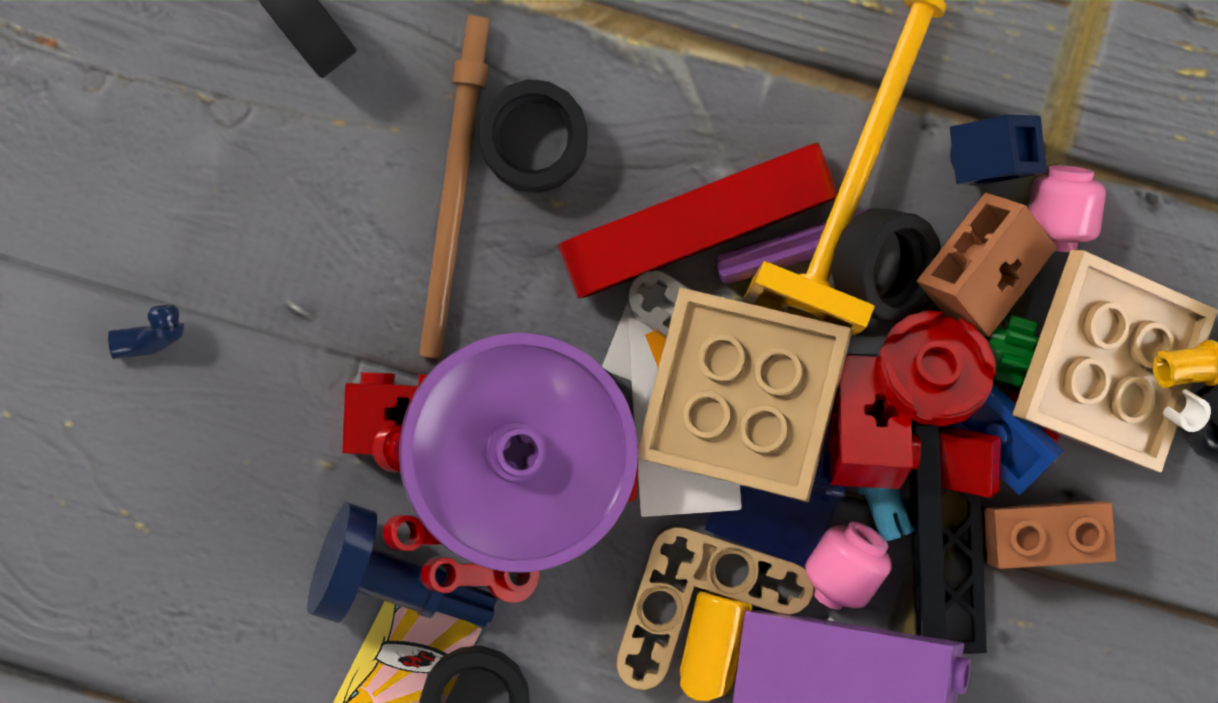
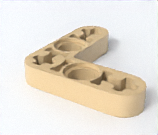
M672 526L665 528L657 534L652 543L619 646L616 666L620 678L626 685L639 690L654 688L663 681L672 659L694 586L780 614L791 615L802 611L808 606L813 597L814 586L808 579L806 570L795 562L686 527ZM677 536L686 538V549L693 552L690 562L686 560L680 561L675 574V579H687L683 590L678 589L667 581H650L654 569L665 575L668 566V556L661 553V547L664 543L673 544ZM730 553L742 556L748 565L746 579L736 586H726L720 583L715 574L718 560ZM758 562L770 563L764 574L778 580H783L787 571L794 572V582L802 587L800 596L790 595L786 603L778 602L779 593L775 589L761 584L760 596L748 594L758 579ZM656 591L667 592L676 602V612L673 618L662 624L651 622L643 612V603L646 597ZM636 625L641 626L652 634H669L666 645H663L656 639L654 640L651 659L659 664L656 671L646 670L643 678L634 676L633 665L626 662L628 654H639L644 642V635H632Z

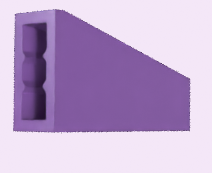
M764 609L745 611L733 703L957 702L958 693L965 694L967 691L971 661L969 658L963 657L964 643L794 614H780Z

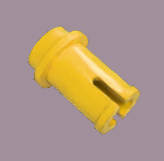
M1214 340L1202 341L1197 348L1159 351L1157 353L1158 357H1154V377L1163 388L1203 382L1208 386L1218 385V342Z

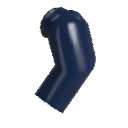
M172 304L155 306L149 310L147 315L150 326L109 331L108 343L112 359L156 354L180 339L183 335L184 323H179L178 308Z

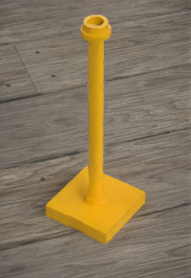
M903 0L904 4L911 10L807 273H800L798 275L763 261L749 283L743 302L849 327L852 330V336H856L857 333L860 334L867 328L875 305L833 289V286L828 283L832 273L834 249L842 231L853 220L932 17L940 18L944 16L947 8L945 0Z

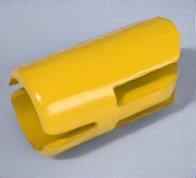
M703 591L697 594L680 667V687L688 697L696 701H710L730 693L736 682L745 611L752 610L751 603L742 602L713 592Z

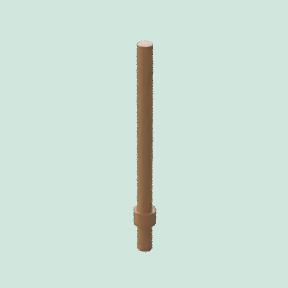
M467 16L461 60H455L452 84L457 85L419 351V356L442 359L480 89H486L489 65L484 63L490 19L481 16Z

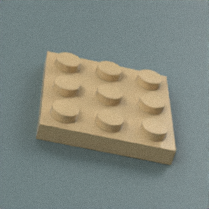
M1071 249L1012 416L1145 469L1161 473L1178 426L1165 418L1163 411L1169 406L1179 413L1182 412L1186 404V397L1181 392L1184 389L1190 391L1193 383L1175 385L1171 388L1161 387L1153 373L1154 357H1158L1157 353L1159 351L1197 348L1202 341H1207L1218 310L1089 252Z
M680 287L638 443V459L809 502L852 335L851 328Z

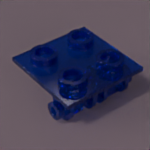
M821 451L809 502L740 485L741 509L711 512L704 530L805 567L806 561L826 533L837 502L842 500L847 486L830 485V453Z

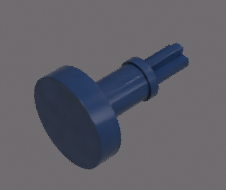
M345 502L342 505L328 531L315 567L307 604V610L310 615L339 623L348 613L357 592L417 611L418 615L426 618H432L437 611L486 627L488 622L491 623L495 613L494 607L498 599L490 592L472 586H458L449 593L429 591L421 581V569L424 564L373 548L377 529L376 511L349 502ZM439 566L435 572V579L441 585L447 578V570Z

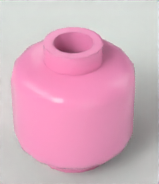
M1051 165L1048 166L1047 174L1039 175L1032 181L1028 209L1057 246L1055 251L1070 252L1071 249L1078 250L1079 242L1094 240L1101 232L1106 190L1102 183L1093 179L1094 171L1090 169Z
M852 521L848 525H834L828 529L805 564L807 577L814 586L813 595L815 598L834 610H840L843 606L852 609L865 607L872 600L892 569L890 556L886 552L889 548L886 540L872 528L856 521Z

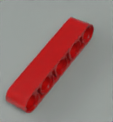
M814 143L572 237L558 244L557 247L577 298L582 299L635 279L645 272L658 270L836 199L838 189L820 144Z

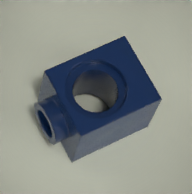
M1007 114L950 126L952 144L950 159L955 170L956 184H991L1047 173L1041 116Z

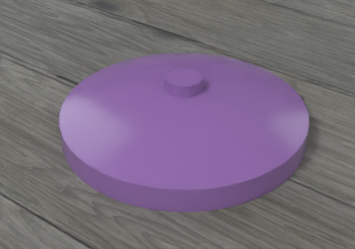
M507 333L490 336L470 343L442 360L426 376L414 393L402 423L399 440V465L407 498L423 526L438 542L457 556L474 564L505 572L523 573L553 568L575 559L598 543L613 527L626 506L634 485L638 461L637 434L629 405L613 378L599 363L579 348L553 337L533 333Z

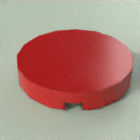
M929 310L908 315L892 327L878 353L877 377L884 396L899 413L920 424L943 427L964 422L981 409L993 387V378L996 376V360L989 342L973 324L960 317L957 321L951 317L943 316L945 312Z

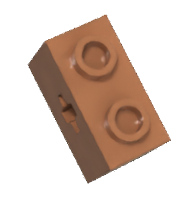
M985 192L919 277L917 283L941 312H945L944 315L946 317H951L956 321L960 317L973 324L982 335L990 337L1055 252L1057 246L1026 205Z
M1083 500L982 507L986 564L1005 569L1116 562L1111 502Z

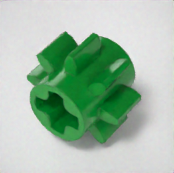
M1010 315V317L1006 316L1003 326L998 325L990 337L984 336L989 342L996 360L994 383L1012 388L1021 387L1023 377L1027 375L1040 336L1034 335L1038 322Z

